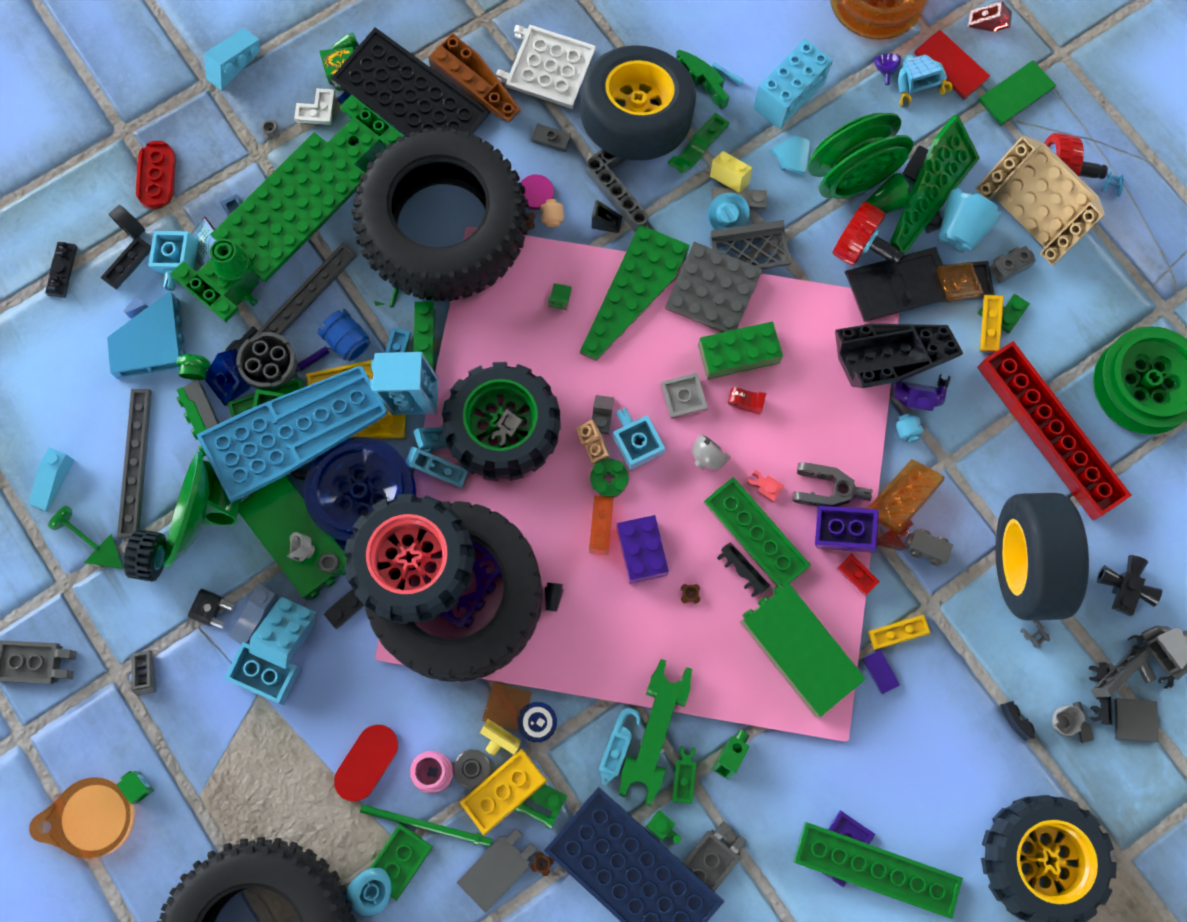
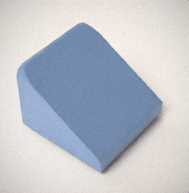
M234 194L220 203L229 216L241 204V201L237 194Z
M134 297L124 309V313L132 319L148 306Z

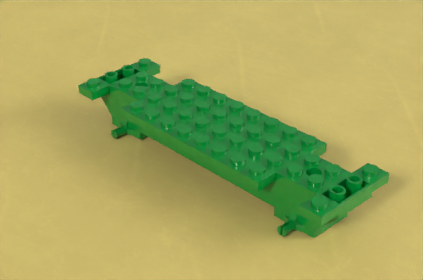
M351 95L340 106V110L351 120L329 142H326L313 132L210 234L216 241L219 239H229L246 250L250 257V267L243 277L234 281L220 279L211 268V258L197 272L182 261L170 273L178 283L225 323L239 310L237 307L239 303L245 300L252 306L258 303V300L251 295L253 289L259 284L258 280L261 278L264 282H267L355 193L359 182H362L360 179L362 173L365 174L368 170L366 168L369 162L374 163L376 160L375 155L380 151L383 153L386 150V145L390 143L395 144L397 143V138L404 136L355 96Z

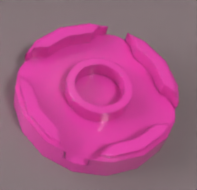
M533 174L521 181L525 187V194L522 195H525L526 199H528L529 207L527 208L540 210V206L546 203V200L553 199L554 188L548 178Z

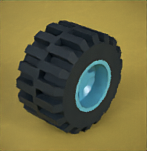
M141 529L133 532L124 553V571L128 578L150 582L157 580L164 568L163 557L167 541L163 533Z

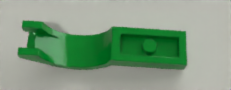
M715 113L694 134L685 150L679 156H673L667 164L675 167L681 174L689 171L698 163L709 146L728 128L730 122Z

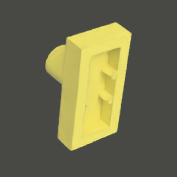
M489 719L486 720L480 731L482 735L491 740L486 747V751L491 755H496L501 747L515 754L521 743V739Z

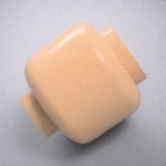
M556 199L546 200V203L540 206L541 222L546 224V227L560 226V223L564 221L563 205L557 203Z

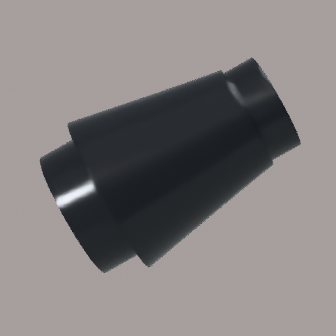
M547 582V587H545L546 610L557 612L564 589H562L563 584Z

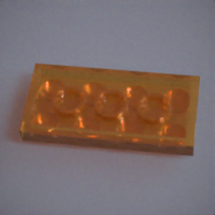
M911 459L868 509H878L879 523L899 533L944 482V476Z

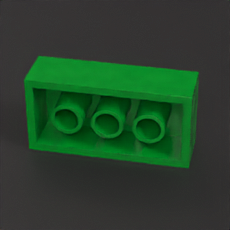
M773 321L700 337L698 343L707 380L780 364L783 357Z

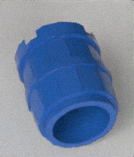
M345 308L343 312L337 310L323 322L325 325L323 329L319 327L317 334L323 340H326L331 349L348 362L362 355L371 343L369 336L362 329L361 325L351 318V315Z

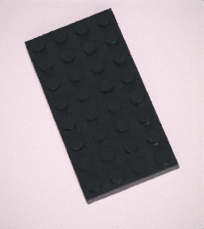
M376 27L331 77L333 84L348 95L355 96L406 137L410 136V132L419 131V133H423V129L427 128L428 132L429 129L437 131V128H442V131L443 129L450 131L452 128L456 129V133L458 130L463 131V133L464 131L469 132L471 137L490 114L488 109Z

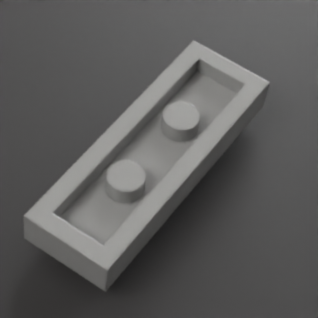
M712 188V200L723 193H735L746 200L749 209L766 210L767 190L743 189L738 193L731 188Z

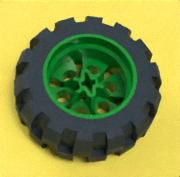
M492 362L493 367L483 369L480 365L468 371L469 376L464 380L458 379L450 389L451 395L449 399L444 401L442 410V429L449 450L464 469L471 474L477 473L482 475L483 479L498 482L499 478H509L510 481L524 478L523 474L531 470L533 472L538 470L546 463L545 459L548 455L553 454L558 443L559 431L561 430L560 408L557 397L551 391V386L542 376L532 374V369L517 364L516 367L507 366V362ZM504 396L503 405H498L497 397ZM527 406L529 411L519 415V411ZM491 407L497 409L495 413L487 412ZM507 407H516V410L513 412L524 419L527 424L525 427H520L514 436L509 434L507 436L508 441L510 438L515 437L518 439V442L510 444L507 441V447L501 448L500 442L502 437L498 435L496 439L499 440V443L495 446L490 445L489 442L492 440V434L500 430L496 425L498 419L501 418ZM476 409L485 414L484 417L474 415ZM481 424H487L488 428L486 430H480L479 426ZM519 433H527V436L524 438ZM480 436H486L481 442L477 439Z

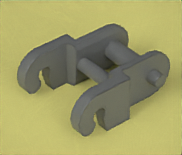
M1033 620L1034 623H1037L1036 627L1038 628L1035 634L1030 636L1024 628L1020 632L1024 633L1023 636L1026 640L1030 639L1034 647L1040 649V644L1045 640L1049 642L1050 638L1043 629L1045 627L1040 621ZM1041 634L1042 638L1037 641L1035 637Z

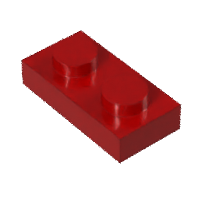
M852 553L837 567L864 596L880 582Z

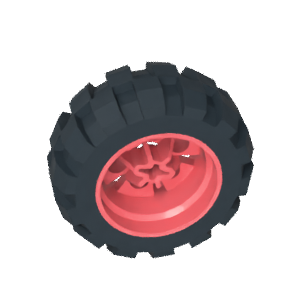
M401 494L397 496V499L388 502L386 499H383L372 506L373 510L366 516L361 515L352 527L354 533L351 539H347L344 556L346 557L345 573L356 597L370 611L394 623H424L436 619V616L444 611L449 612L459 602L458 599L462 593L468 590L473 578L472 570L475 564L471 536L462 519L452 508H447L440 500L427 495L421 498L415 497L414 494ZM420 529L427 531L421 542L418 540ZM394 534L400 542L397 546L388 540ZM406 538H414L412 545H404ZM432 544L433 550L431 552H423L425 545ZM397 551L398 555L394 559H388L389 552ZM442 552V558L432 559L436 554ZM409 554L415 557L412 558L411 563H408V561L405 560L408 558ZM378 563H390L391 566L379 570ZM430 564L437 565V569L433 573L426 571ZM394 571H401V576L397 580L391 579V574ZM425 575L432 579L428 584L423 579ZM413 578H420L418 586L413 587L410 585ZM405 580L404 590L397 589Z

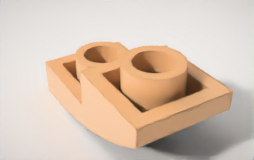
M590 420L576 428L580 441L585 446L592 464L595 465L599 461L611 456L594 420Z

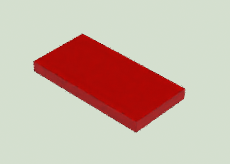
M938 30L914 52L917 57L927 55L932 60L941 63L947 76L946 81L952 84V89L964 100L990 78V75L941 30Z

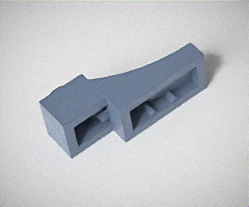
M259 583L249 597L244 611L228 636L240 644L242 642L249 644L251 636L266 618L268 611L279 596Z

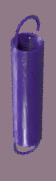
M325 346L297 363L299 369L302 371L323 358V356L329 354L328 349H331V347L327 348Z

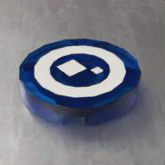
M532 702L525 705L517 716L518 731L524 739L530 742L548 740L554 734L557 727V717L554 710L543 702Z

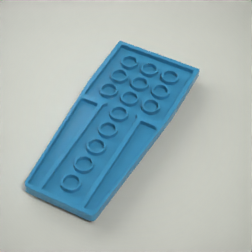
M357 366L248 409L196 436L229 501L232 503L290 474L387 415V411L380 399L371 390L370 380L363 367Z

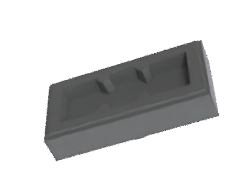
M537 123L531 141L566 152L571 134Z

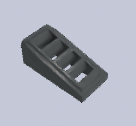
M151 650L131 654L132 692L137 696L156 693V678ZM147 659V662L138 663L139 660ZM147 667L146 670L139 671L140 668Z

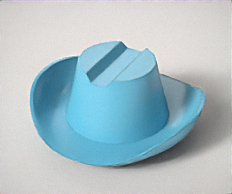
M735 193L718 195L712 200L708 208V219L714 230L746 226L750 216V209L746 200Z
M381 868L368 869L359 874L350 883L346 891L347 903H353V906L350 907L351 910L362 916H374L386 908L391 895V880L386 871Z

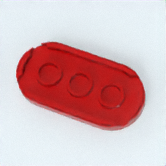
M151 141L146 144L147 146L144 149L142 147L138 154L136 197L146 208L160 209L165 207L174 195L176 155L167 143Z
M372 725L360 734L335 773L334 786L340 797L347 801H360L372 793L398 751V740L392 729L384 725Z

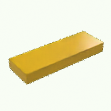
M984 295L979 351L997 352L1000 350L1004 296Z
M923 614L870 630L867 633L875 651L930 634L931 632Z

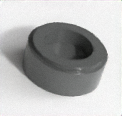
M325 553L319 559V568L327 574L334 573L339 568V559L332 553Z

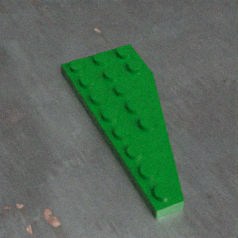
M953 115L934 138L890 240L891 245L898 248L899 251H903L904 254L947 201L951 190L959 186L980 159L959 115Z
M639 225L582 345L580 354L597 361L612 346V343L664 292V289L676 279L690 245Z

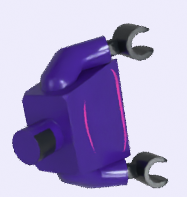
M940 374L937 382L938 388L903 381L893 383L894 396L906 407L933 411L934 407L941 406L945 402L950 376H948L947 380L941 378L942 374Z

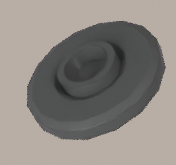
M470 749L463 751L457 756L453 765L455 779L466 788L478 787L490 776L491 772L489 759L479 750Z

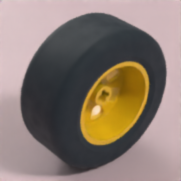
M641 45L619 47L600 56L587 70L582 85L580 108L582 124L591 140L609 154L628 160L655 159L676 149L686 138L692 123L696 103V88L693 78L686 67L669 53L657 48ZM654 99L660 106L652 105L650 100ZM615 100L624 101L626 106L621 107Z
M1022 493L1013 495L1006 501L1001 510L996 531V567L1004 601L1012 614L1021 620H1063L1070 618L1081 607L1086 594L1089 576L1088 542L1081 515L1072 500L1061 493Z

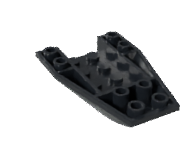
M865 324L835 330L838 359L851 386L857 388L899 382L949 362L963 354L948 325Z

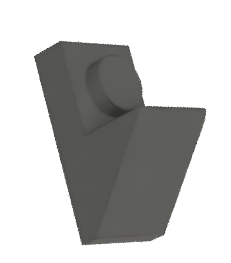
M596 395L592 420H594L601 434L609 435L614 397Z

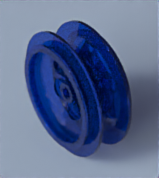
M370 437L348 438L316 457L308 470L304 483V500L310 517L323 532L345 546L347 539H351L354 533L352 527L360 518L361 511L367 509L369 514L373 510L372 506L376 504L377 499L384 498L388 502L397 499V496L401 494H414L416 497L415 480L403 457L389 444ZM359 473H365L364 478L356 479ZM376 480H383L380 486H374ZM344 484H349V488L346 491H341V487ZM345 503H351L349 509L342 510V507Z

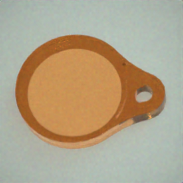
M97 777L82 779L69 786L52 805L37 814L30 822L29 832L34 840L54 845L75 857H103L117 850L128 838L134 823V805L129 803L116 785L118 784L117 782ZM46 821L51 823V830L48 833L42 830V826Z

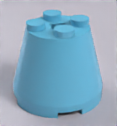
M953 189L947 198L938 240L944 244L949 243L953 245V249L961 253L965 250L972 251L999 221L1002 212L997 211L998 206L979 194H965L962 189Z

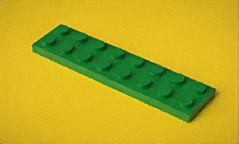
M804 822L793 863L950 919L953 918L963 879L962 877L808 822Z

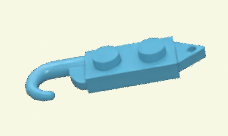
M633 708L622 710L616 719L599 767L603 786L615 776L618 777L632 735L630 731L623 726L626 716L634 715L637 719V725L641 724V715Z

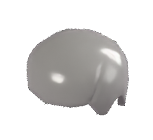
M1064 705L1055 710L1052 717V726L1061 736L1072 737L1081 732V725L1086 719L1083 711L1077 706Z

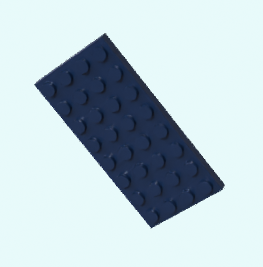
M600 787L594 791L544 850L620 922H708L724 903V900Z

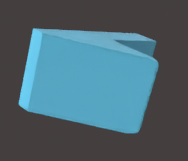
M417 428L413 431L419 449L425 452L432 453L448 447L442 428Z

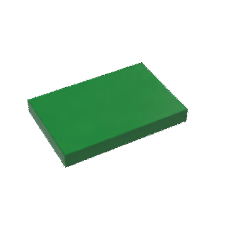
M399 823L369 869L381 868L386 871L391 880L390 897L398 901L433 846Z

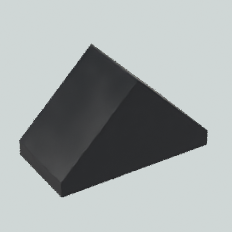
M596 200L592 214L591 229L619 233L623 216Z

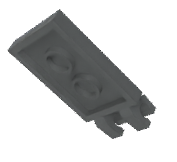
M0 641V682L54 684L58 678L73 679L74 671L61 670L59 667L61 658L76 659L77 651L62 649L63 646H60L58 643Z
M724 821L716 831L713 829L711 831L708 830L683 861L713 891H716L741 859L739 850L746 843V840L740 834L731 845L722 837L730 828Z
M517 828L508 838L500 836L456 882L485 913L530 866L528 858L537 850L531 843L521 853L513 845L522 835Z

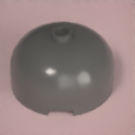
M262 332L260 335L247 339L241 345L237 354L236 362L241 376L249 385L258 390L273 391L280 389L290 382L296 372L297 357L294 349L283 336L276 333Z

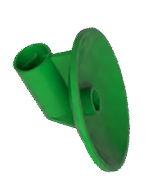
M195 452L185 475L167 537L163 557L164 568L169 569L173 562L187 551L194 542L202 525L231 526L237 521L242 498L232 503L229 501L211 463L203 460V452Z

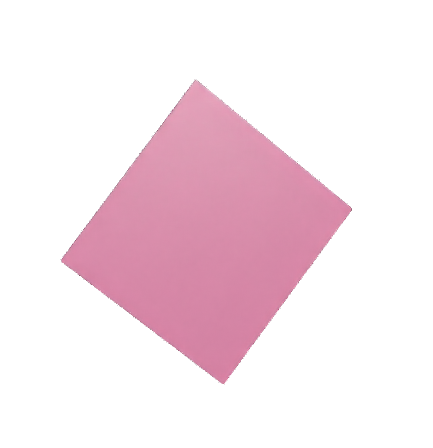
M466 227L463 240L471 236L477 230V227ZM524 235V246L519 248L521 250L519 256L515 261L513 260L514 264L512 267L508 266V271L502 278L498 276L494 285L490 287L487 284L484 286L485 290L477 294L474 291L472 292L473 296L464 299L462 296H459V300H454L453 298V301H450L435 371L438 377L437 414H426L423 428H442L444 401L449 399L451 395L450 389L458 379L464 380L469 376L468 371L480 365L483 369L493 367L492 362H507V366L516 367L517 364L532 369V374L535 376H542L551 386L553 395L557 397L560 408L561 430L559 431L553 454H549L545 459L546 463L535 472L531 470L523 474L524 478L510 481L509 478H499L497 482L483 479V476L477 473L471 474L468 472L462 488L415 469L409 493L421 498L427 495L441 502H470L471 505H482L490 508L493 512H498L521 531L536 557L543 593L541 614L536 624V629L531 639L526 643L525 648L517 657L515 656L505 667L496 670L488 676L479 677V679L652 708L655 698L646 695L652 674L655 672L660 659L666 660L664 675L671 683L681 680L686 667L692 669L691 689L686 705L682 707L675 704L673 710L675 713L843 742L848 741L855 689L823 716L815 717L740 623L744 619L742 615L749 609L754 611L759 607L757 603L765 596L770 598L774 594L773 590L776 586L704 504V500L732 477L739 482L810 563L811 566L794 579L790 585L858 668L866 596L837 567L852 553L869 570L871 553L817 549L815 546L818 507L793 502L792 499L794 491L804 493L815 492L816 495L827 497L832 495L833 481L797 474L798 463L806 462L838 468L855 480V487L873 489L871 501L853 498L850 503L837 507L877 508L891 383L867 388L852 387L838 359L835 330L865 324H898L900 313L864 322L851 288L761 273L737 329L773 321L783 354L780 364L707 380L698 348L700 337L722 332L665 309L685 263L683 261L676 279L664 289V292L651 303L640 317L596 361L580 354V350L626 252ZM554 283L572 287L567 311L548 307V298L551 297ZM698 373L708 407L707 410L670 419L660 385L661 381ZM737 387L751 392L766 393L761 414L730 406L727 402L731 388ZM596 395L614 397L609 435H601L611 455L606 459L621 461L629 475L627 487L619 496L614 498H605L593 490L590 483V474L594 464L591 463L587 450L582 445L576 430L578 426L592 420ZM504 396L497 397L498 405H503ZM509 406L507 409L515 411L516 407ZM525 406L519 411V415L529 411L528 407ZM491 407L487 410V412L495 413L497 411V409L494 407ZM622 408H627L633 422L648 415L665 447L664 455L631 471L613 440V431L623 427L616 415L618 410L621 409L623 411ZM477 409L474 412V415L484 417L485 415ZM524 421L520 427H525L527 423ZM481 424L479 426L480 430H486L488 428L487 424ZM519 433L524 438L527 436V433ZM701 433L720 446L721 452H726L731 457L722 468L710 470L705 467L702 470L694 463L696 459L692 454V447ZM480 436L477 439L481 442L486 436ZM512 437L509 439L508 442L510 444H516L518 442V439ZM492 439L489 444L495 446L499 443V440ZM638 441L635 442V444H638L639 446L642 445V443H639ZM448 447L430 453L462 467L460 462L453 457ZM755 470L760 472L764 479L769 475L784 485L774 502L757 493L758 487L747 484L749 478L752 481L758 480L756 476L752 475ZM607 474L604 477V480H608V483H612V479H615L611 474ZM838 487V491L840 493H847V490L844 487ZM655 515L669 570L668 576L629 584L616 529L617 523ZM731 542L771 586L763 593H758L752 597L751 594L755 591L754 587L744 588L749 581L738 575L736 568L733 566L734 564L732 563V565L725 568L724 565L727 564L728 559L726 557L720 560L717 559L723 553L721 549ZM474 551L477 560L485 556L480 552ZM442 552L436 554L432 559L442 558ZM485 560L480 564L481 567L485 565L490 566L486 569L488 574L495 570V564L491 560ZM428 565L426 571L428 573L435 572L437 565ZM474 570L472 571L473 578L470 582L468 590L464 591L461 596L476 591V576ZM426 575L423 577L426 584L432 581ZM503 577L498 578L495 583L497 587L491 595L488 594L486 596L484 607L481 611H476L473 616L475 620L469 628L466 627L464 630H461L441 615H437L434 620L424 623L415 622V624L428 634L447 639L461 638L479 631L491 621L501 604ZM413 578L410 585L413 587L418 586L420 578ZM484 579V586L489 579ZM547 582L563 584L562 589H564L557 612L546 610L545 587H547ZM683 584H698L700 586L699 603L687 602L685 604L681 601V586ZM476 599L468 601L471 606ZM457 604L452 609L454 616L457 618H462L466 614L465 607L460 608V613L457 611ZM378 640L375 654L377 661L404 665L390 654L381 644L380 640Z

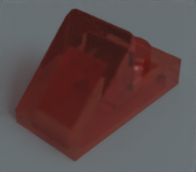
M911 519L905 520L878 537L877 545L899 551L905 550L906 546L901 538L911 532L909 528L914 525Z

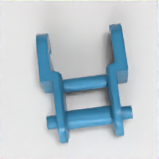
M1113 172L1107 174V180L1103 183L1102 192L1106 191L1108 184L1117 186L1116 189H1118L1117 197H1120L1124 184H1122V181H1124L1123 175L1119 177L1112 175ZM1111 178L1118 180V183L1111 182Z

